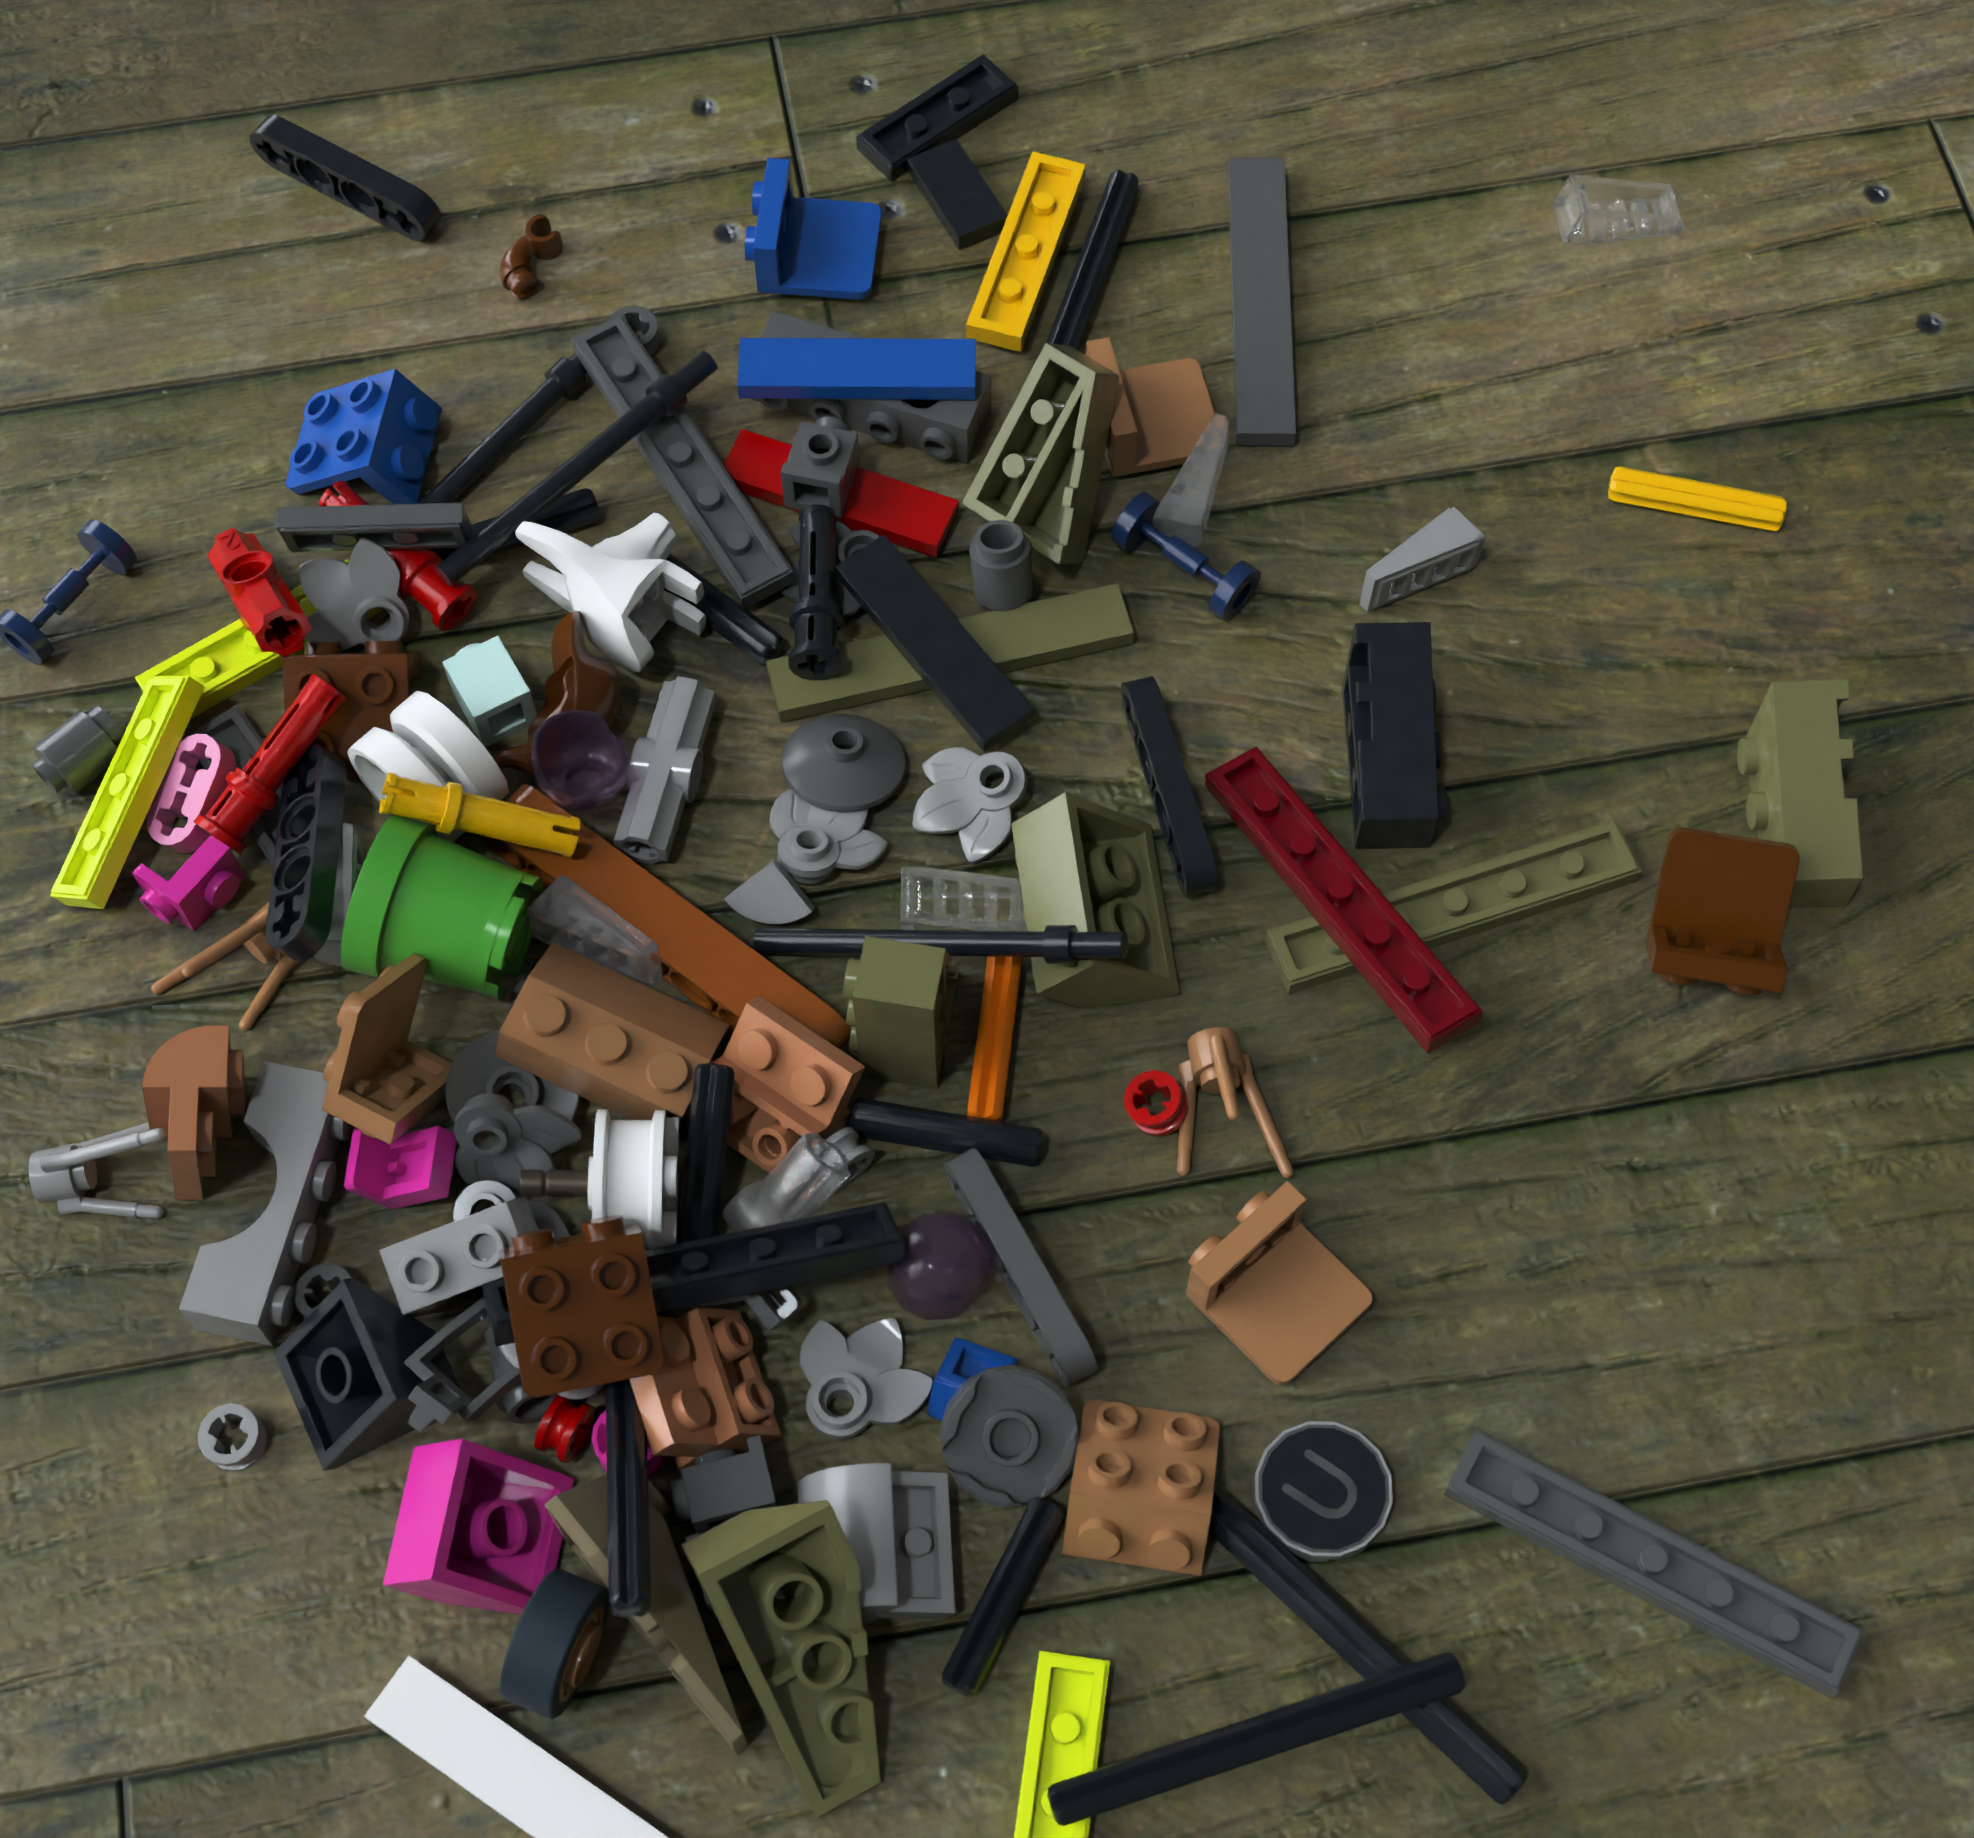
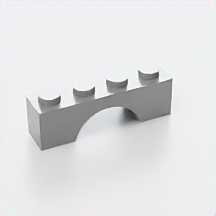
M266 1061L263 1063L244 1118V1123L257 1144L275 1157L277 1166L276 1187L266 1210L249 1228L227 1240L200 1246L179 1306L180 1312L196 1331L273 1346L279 1326H287L292 1318L296 1304L294 1301L295 1287H293V1283L300 1263H307L315 1248L317 1228L313 1223L320 1201H328L335 1187L337 1166L334 1159L340 1140H348L354 1129V1126L322 1110L328 1082L323 1079L324 1073Z

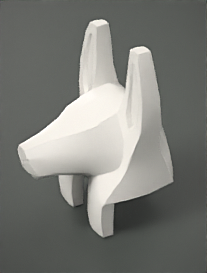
M659 513L651 514L633 528L618 536L607 538L593 547L561 531L534 522L523 521L515 531V535L520 541L549 560L561 572L558 573L541 564L530 561L523 569L524 577L568 612L579 611L583 634L595 647L627 670L640 672L654 656L650 641L667 620L699 636L705 629L706 616L692 604L663 590L665 588L695 604H698L704 595L701 581L689 572L666 560L676 545L678 537L673 531V524Z

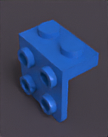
M767 158L764 181H755L753 185L752 213L753 216H758L757 225L747 226L745 235V260L754 261L758 292L857 300L868 298L872 293L882 220L881 208L877 204L869 202L793 197L790 159Z
M396 368L316 393L311 397L304 409L302 428L296 448L290 457V469L286 479V487L295 494H302L333 485L341 480L347 481L360 477L392 504H417L442 407Z

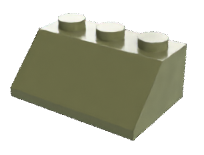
M1067 792L1011 823L1016 852L1015 861L1018 867L1024 906L1023 915L1027 931H1044L1047 925H1075L1078 931L1126 932L1128 937V953L1126 958H1078L1075 964H1047L1044 957H1031L1036 994L1079 1008L1170 998L1180 993L1151 824Z

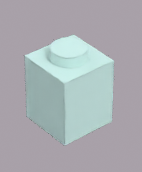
M498 636L483 643L467 645L459 650L455 656L442 662L452 693L484 747L492 745L530 726L532 720L537 715L531 692Z

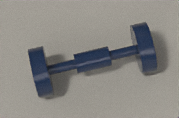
M1142 492L1135 496L1116 520L1111 533L1112 542L1125 551L1131 552L1137 549L1147 538H1150L1163 547L1162 555L1193 577L1197 578L1203 575L1217 585L1210 600V611L1224 621L1234 618L1254 594L1261 578V572L1243 560L1234 565L1225 576L1208 565L1209 557L1179 536L1173 535L1169 538L1155 528L1163 507L1159 500L1147 492Z
M89 520L77 533L80 543L91 556L77 571L70 568L42 598L45 605L30 621L9 609H6L0 615V638L16 653L34 664L41 665L54 651L49 639L39 629L54 613L62 615L89 586L88 576L100 564L117 574L124 575L137 561V556L131 546L113 529L98 520Z

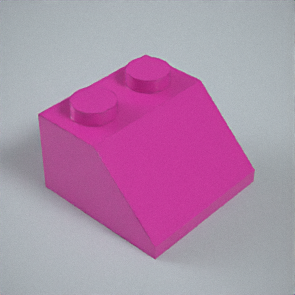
M463 1438L414 1447L383 1585L438 1603L522 1614L539 1583L550 1571L556 1570L562 1536L544 1504L555 1495L572 1489L574 1478Z

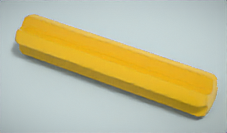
M1621 466L1613 470L1608 487V498L1611 501L1769 531H1777L1781 528L1787 509L1786 499L1781 496Z

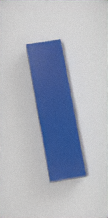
M740 338L737 384L739 398L975 400L976 339Z

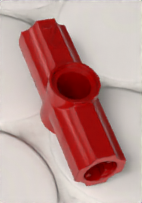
M233 527L215 535L214 546L207 554L208 560L230 596L244 627L252 633L262 652L278 653L284 658L303 649L304 638L312 629L307 617L285 584L273 556L263 549L254 533H242Z

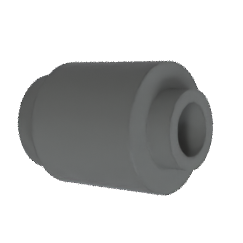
M994 520L983 524L976 531L975 537L970 544L974 596L978 603L991 610L1007 611L1016 609L1024 605L1033 594L1030 542L1023 534L1022 529L1011 521Z
M94 705L86 713L78 710L32 747L38 760L31 767L40 779L56 794L65 788L73 795H76L108 769L124 732L98 705Z

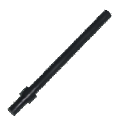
M702 351L672 376L668 374L662 375L646 388L647 396L437 565L435 570L439 577L448 586L454 585L513 537L523 521L531 522L661 415L665 417L671 416L687 403L686 395L718 369L715 360L707 352Z
M574 353L569 359L561 357L546 371V381L417 504L453 503L562 397L570 399L586 383L585 375L588 373L576 354Z
M1047 925L1044 931L758 928L753 937L754 950L759 954L861 955L865 936L946 948L950 956L1044 957L1047 964H1075L1078 958H1126L1128 953V937L1126 932L1078 931L1075 925Z

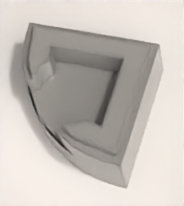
M777 858L724 898L728 905L741 915L766 924L793 922L805 917L815 909L813 903Z

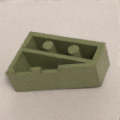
M1045 343L961 504L988 521L1007 520L1017 524L1028 538L1030 547L1058 564L1084 563L1119 375L1071 346Z
M1848 679L1771 682L1746 737L1740 738L1738 742V769L1741 775H1748L1751 791L1746 802V817L1749 828L1757 830L1759 839L1794 845L1800 856L1789 908L1846 906L1863 879L1857 798L1846 797L1841 760L1854 759L1853 739H1840L1838 709L1842 701L1849 699Z
M865 936L861 959H849L844 978L843 998L849 999L846 1015V1025L852 1026L849 1051L858 1053L859 1063L865 1066L861 1077L933 1089L938 1088L960 972L956 970V965L951 963L952 958L946 948Z

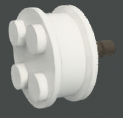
M597 1109L593 1157H589L588 1170H548L545 1173L543 1170L521 1169L520 1196L541 1197L546 1194L548 1197H588V1211H592V1219L622 1215L624 1225L637 1223L642 1231L645 1249L650 1250L677 1244L679 1117H666V1110H655L652 1120H611L608 1109Z

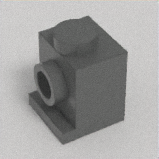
M832 417L819 418L816 424L800 421L787 463H783L780 472L784 506L801 510L809 505L822 504L834 509L837 517L842 518L860 461L858 433L851 432L844 422Z
M760 1435L746 1438L749 1452L736 1455L733 1449L715 1450L695 1459V1466L681 1469L682 1478L670 1481L679 1523L692 1520L696 1533L701 1535L746 1510L777 1506Z

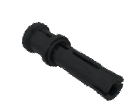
M813 504L804 507L799 513V600L794 603L789 611L790 626L795 631V647L788 655V664L792 673L803 679L825 680L838 675L843 669V653L837 648L838 631L844 625V614L840 605L835 601L837 515L835 510L829 506Z

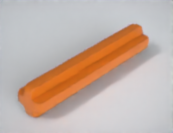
M987 957L967 1116L1002 1121L1022 957Z

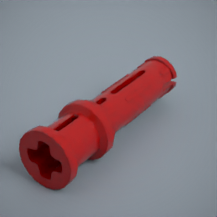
M342 480L333 484L334 489L340 493L339 497L328 488L318 503V506L369 505L351 489V486L346 481ZM418 549L386 550L394 559L400 572L398 592L404 598L413 597L433 615L432 623L440 631L452 629L470 613L477 601L478 592L470 584L461 585L458 581L454 585L448 586L435 570V567L442 562V559L434 551L425 549L420 551Z
M312 674L295 701L288 707L262 742L263 744L242 770L236 768L234 772L230 771L225 777L228 786L206 815L198 814L193 822L241 855L246 848L243 840L265 810L273 812L278 805L276 801L279 798L275 794L346 697L326 681Z

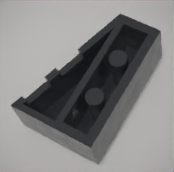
M1431 622L1355 623L1342 683L1355 849L1430 848L1436 824H1445L1447 815L1445 788L1437 787L1436 769H1439L1441 765V738L1439 732H1435L1434 722L1436 686L1432 670Z

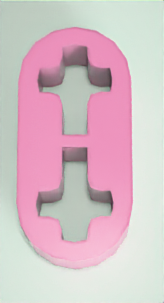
M194 734L186 737L179 743L149 809L147 828L153 840L177 853L188 854L196 851L211 834L193 821L198 814L206 815L228 786L225 777L230 771L234 772L237 767L235 755L230 748L206 734ZM199 760H212L208 770H195ZM176 817H188L184 828H172Z

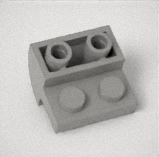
M868 1463L839 1466L817 1471L805 1476L798 1482V1504L828 1500L860 1566L862 1590L859 1591L862 1624H870L878 1618L947 1619L955 1614L948 1473L891 1471V1463Z

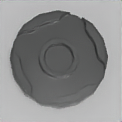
M1017 1365L986 1368L965 1380L947 1402L940 1425L943 1459L957 1485L978 1501L1004 1508L1021 1506L1022 1503L1030 1502L1034 1497L1043 1498L1054 1492L1072 1470L1079 1442L1075 1412L1062 1389L1041 1372Z

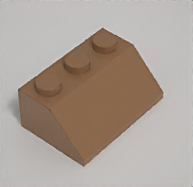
M553 942L528 975L499 1031L495 1057L630 1120H652L655 1110H666V1117H679L680 1128L691 1105L695 1068L698 1064L712 1062L729 1024Z

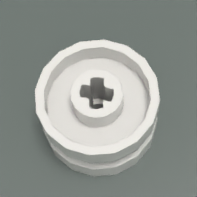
M421 691L414 692L390 714L393 732L373 727L347 751L350 762L358 776L379 803L381 799L386 797V795L382 794V790L389 772L396 773L397 776L445 787L448 781L462 784L464 792L502 800L509 794L508 784L503 773L480 740L444 704L428 693ZM453 829L450 834L436 831V835L454 842L465 831Z

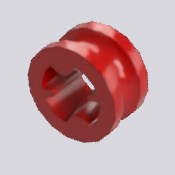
M1151 1070L1139 1074L1129 1083L1124 1094V1108L1137 1128L1147 1135L1156 1137L1169 1135L1179 1129L1186 1120L1189 1110L1188 1099L1175 1078L1166 1072ZM1160 1091L1165 1099H1170V1102L1162 1101L1165 1110L1158 1115L1152 1116L1149 1110L1142 1108V1106H1150L1151 1103L1147 1097L1154 1092Z
M557 1395L549 1405L539 1424L534 1447L541 1452H547L550 1448L555 1449L559 1461L570 1463L576 1457L589 1435L595 1419V1407L588 1403L576 1407L573 1405V1399Z

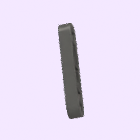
M972 1148L944 1162V1171L958 1202L1059 1380L1064 1386L1068 1387L1097 1372V1362L1086 1337L977 1149Z

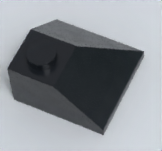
M355 1278L343 1279L273 1352L323 1471L338 1468L416 1430L408 1424L416 1407V1404L409 1400L408 1397L423 1380L404 1361L436 1334L433 1329L410 1314L403 1315L398 1306ZM442 1350L430 1361L460 1388L444 1350Z

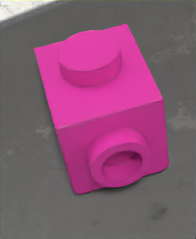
M212 835L208 837L169 881L142 863L132 873L144 892L139 900L148 911L167 924L175 918L194 932L216 908L225 906L234 897L238 890L239 882L245 877L231 848Z
M440 1126L403 1134L390 1145L380 1139L369 1137L358 1128H355L352 1133L344 1180L345 1189L392 1210L448 1197L457 1142L454 1133Z

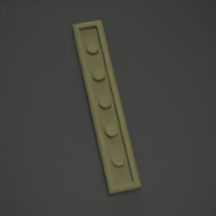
M1118 583L1025 603L1012 610H993L957 618L1002 673L1133 644L1134 631ZM885 634L837 645V648L843 653V669L838 675L825 680H808L793 674L789 669L788 656L766 660L767 672L780 722L930 689Z
M1614 819L1383 893V895L1431 949L1638 882L1642 870L1617 820ZM1313 916L1266 931V945L1288 995L1359 972Z

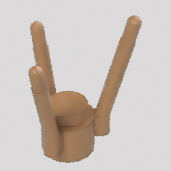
M268 902L241 927L153 983L151 991L155 995L163 993L175 984L209 967L244 944L251 954L264 964L272 958L279 961L239 1022L240 1029L248 1031L261 1012L264 1011L289 971L299 962L274 949L266 941Z
M1214 1027L1204 1029L1190 1036L1187 1040L1190 1060L1179 1065L1182 1090L1188 1099L1189 1110L1186 1120L1179 1127L1177 1149L1178 1174L1186 1176L1190 1172L1197 1086L1201 1085L1204 1093L1212 1095L1221 1094L1227 1117L1230 1120H1236L1240 1116L1235 1089L1240 1086L1241 1082L1281 1175L1284 1178L1292 1177L1294 1171L1286 1154V1149L1254 1078L1250 1056L1241 1054L1237 1032L1226 1027Z

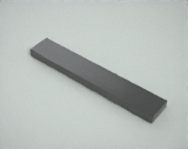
M1229 158L1228 203L1236 445L1294 446L1296 422L1285 158Z
M622 314L571 339L573 351L618 419L647 396L646 388L662 376V373ZM684 406L680 407L669 417L661 415L632 439L741 606L747 608L795 583L794 571Z
M1477 1429L1443 1494L1831 1699L1839 1694L1865 1632L1857 1626Z

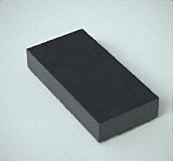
M957 139L907 159L909 175L959 250L1002 232L1008 215Z

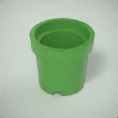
M392 814L385 821L374 839L352 893L341 941L342 967L347 971L379 978L385 968L390 965L396 966L411 954L416 953L428 960L423 980L502 1000L509 990L498 986L505 973L517 977L529 949L540 908L528 905L531 890L543 893V879L436 835L435 826L430 823Z

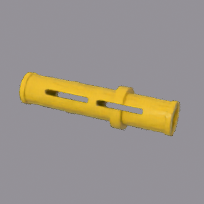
M389 772L383 786L382 794L386 795V797L380 800V813H389L435 824L437 832L450 834L453 829L562 854V856L568 858L573 855L577 845L578 836L572 834L573 831H580V818L567 817L464 792L462 784L450 781L443 787L397 776L396 773Z

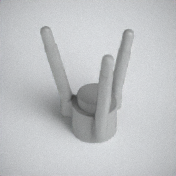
M147 1122L85 1142L33 1151L29 1158L28 1167L33 1195L40 1203L57 1201L60 1215L90 1212L159 1219L164 1214L160 1206L84 1197L85 1190L94 1189L97 1184L95 1159L162 1141L166 1137V1131L163 1128L150 1130Z

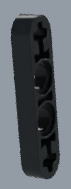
M275 114L268 115L249 136L254 151L274 169L409 239L422 241L441 220V212L436 203L417 186Z
M1154 676L1123 682L1121 684V697L1124 714L1180 890L1185 897L1216 890L1217 871L1213 853L1158 684Z
M319 744L310 745L283 782L266 924V941L268 944L298 962L306 961L317 954L330 933L347 775L346 764L343 760Z

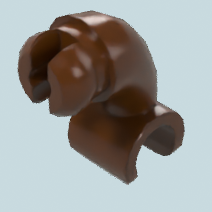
M541 214L533 216L528 220L525 229L526 235L511 245L500 264V278L503 287L511 291L512 296L519 300L530 298L538 288L536 275L532 273L530 266L532 256L534 255L542 260H551L562 253L563 242L558 231L551 232L549 219Z

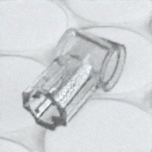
M817 1133L803 1134L766 1178L751 1183L728 1203L722 1216L734 1232L812 1217L851 1175L847 1167L849 1160L835 1144L826 1141Z

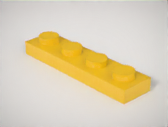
M1032 151L967 320L966 339H976L978 342L1019 352L1022 351L1083 187L1086 164Z

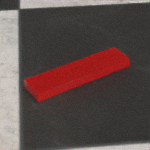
M741 429L723 464L724 468L741 493L785 507L780 472L783 463H787L792 445ZM857 467L842 518L837 517V520L851 530L871 531L878 536L884 534L893 544L937 558L959 513V500ZM785 507V508H788V509H791V510H794V511H797V512H800V511H801L800 509Z

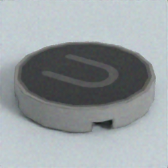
M1307 1421L1284 1430L1264 1450L1253 1479V1498L1262 1527L1291 1554L1309 1562H1328L1329 1560H1339L1344 1557L1347 1559L1363 1552L1382 1532L1393 1503L1392 1475L1380 1450L1361 1432L1337 1422Z

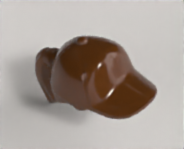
M579 611L570 612L558 623L553 634L551 646L554 673L550 674L545 683V703L530 724L527 743L507 748L493 758L500 769L512 768L528 775L551 781L570 779L579 770V764L583 759L586 744L601 737L611 727L615 717L621 713L619 672L611 663L587 651Z

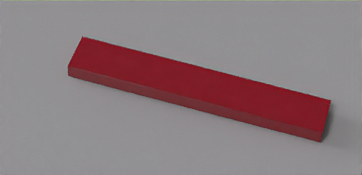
M1257 746L1205 774L1206 789L1427 1054L1481 1023L1482 1009Z

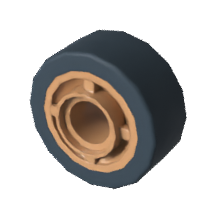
M562 1569L552 1570L545 1576L528 1601L506 1652L499 1685V1692L504 1700L549 1719L562 1715L583 1683L599 1648L610 1605L609 1591L606 1587Z

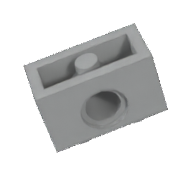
M527 1197L503 1202L380 1249L379 1252L402 1314H407L503 1277L499 1249L513 1247L511 1239L513 1235L538 1230Z

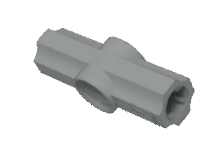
M678 676L673 681H664L647 737H639L633 748L628 770L629 793L613 840L615 848L629 856L633 861L654 865L658 861H668L685 802L692 803L698 792L703 770L702 747L716 705L715 691L706 688L698 680Z

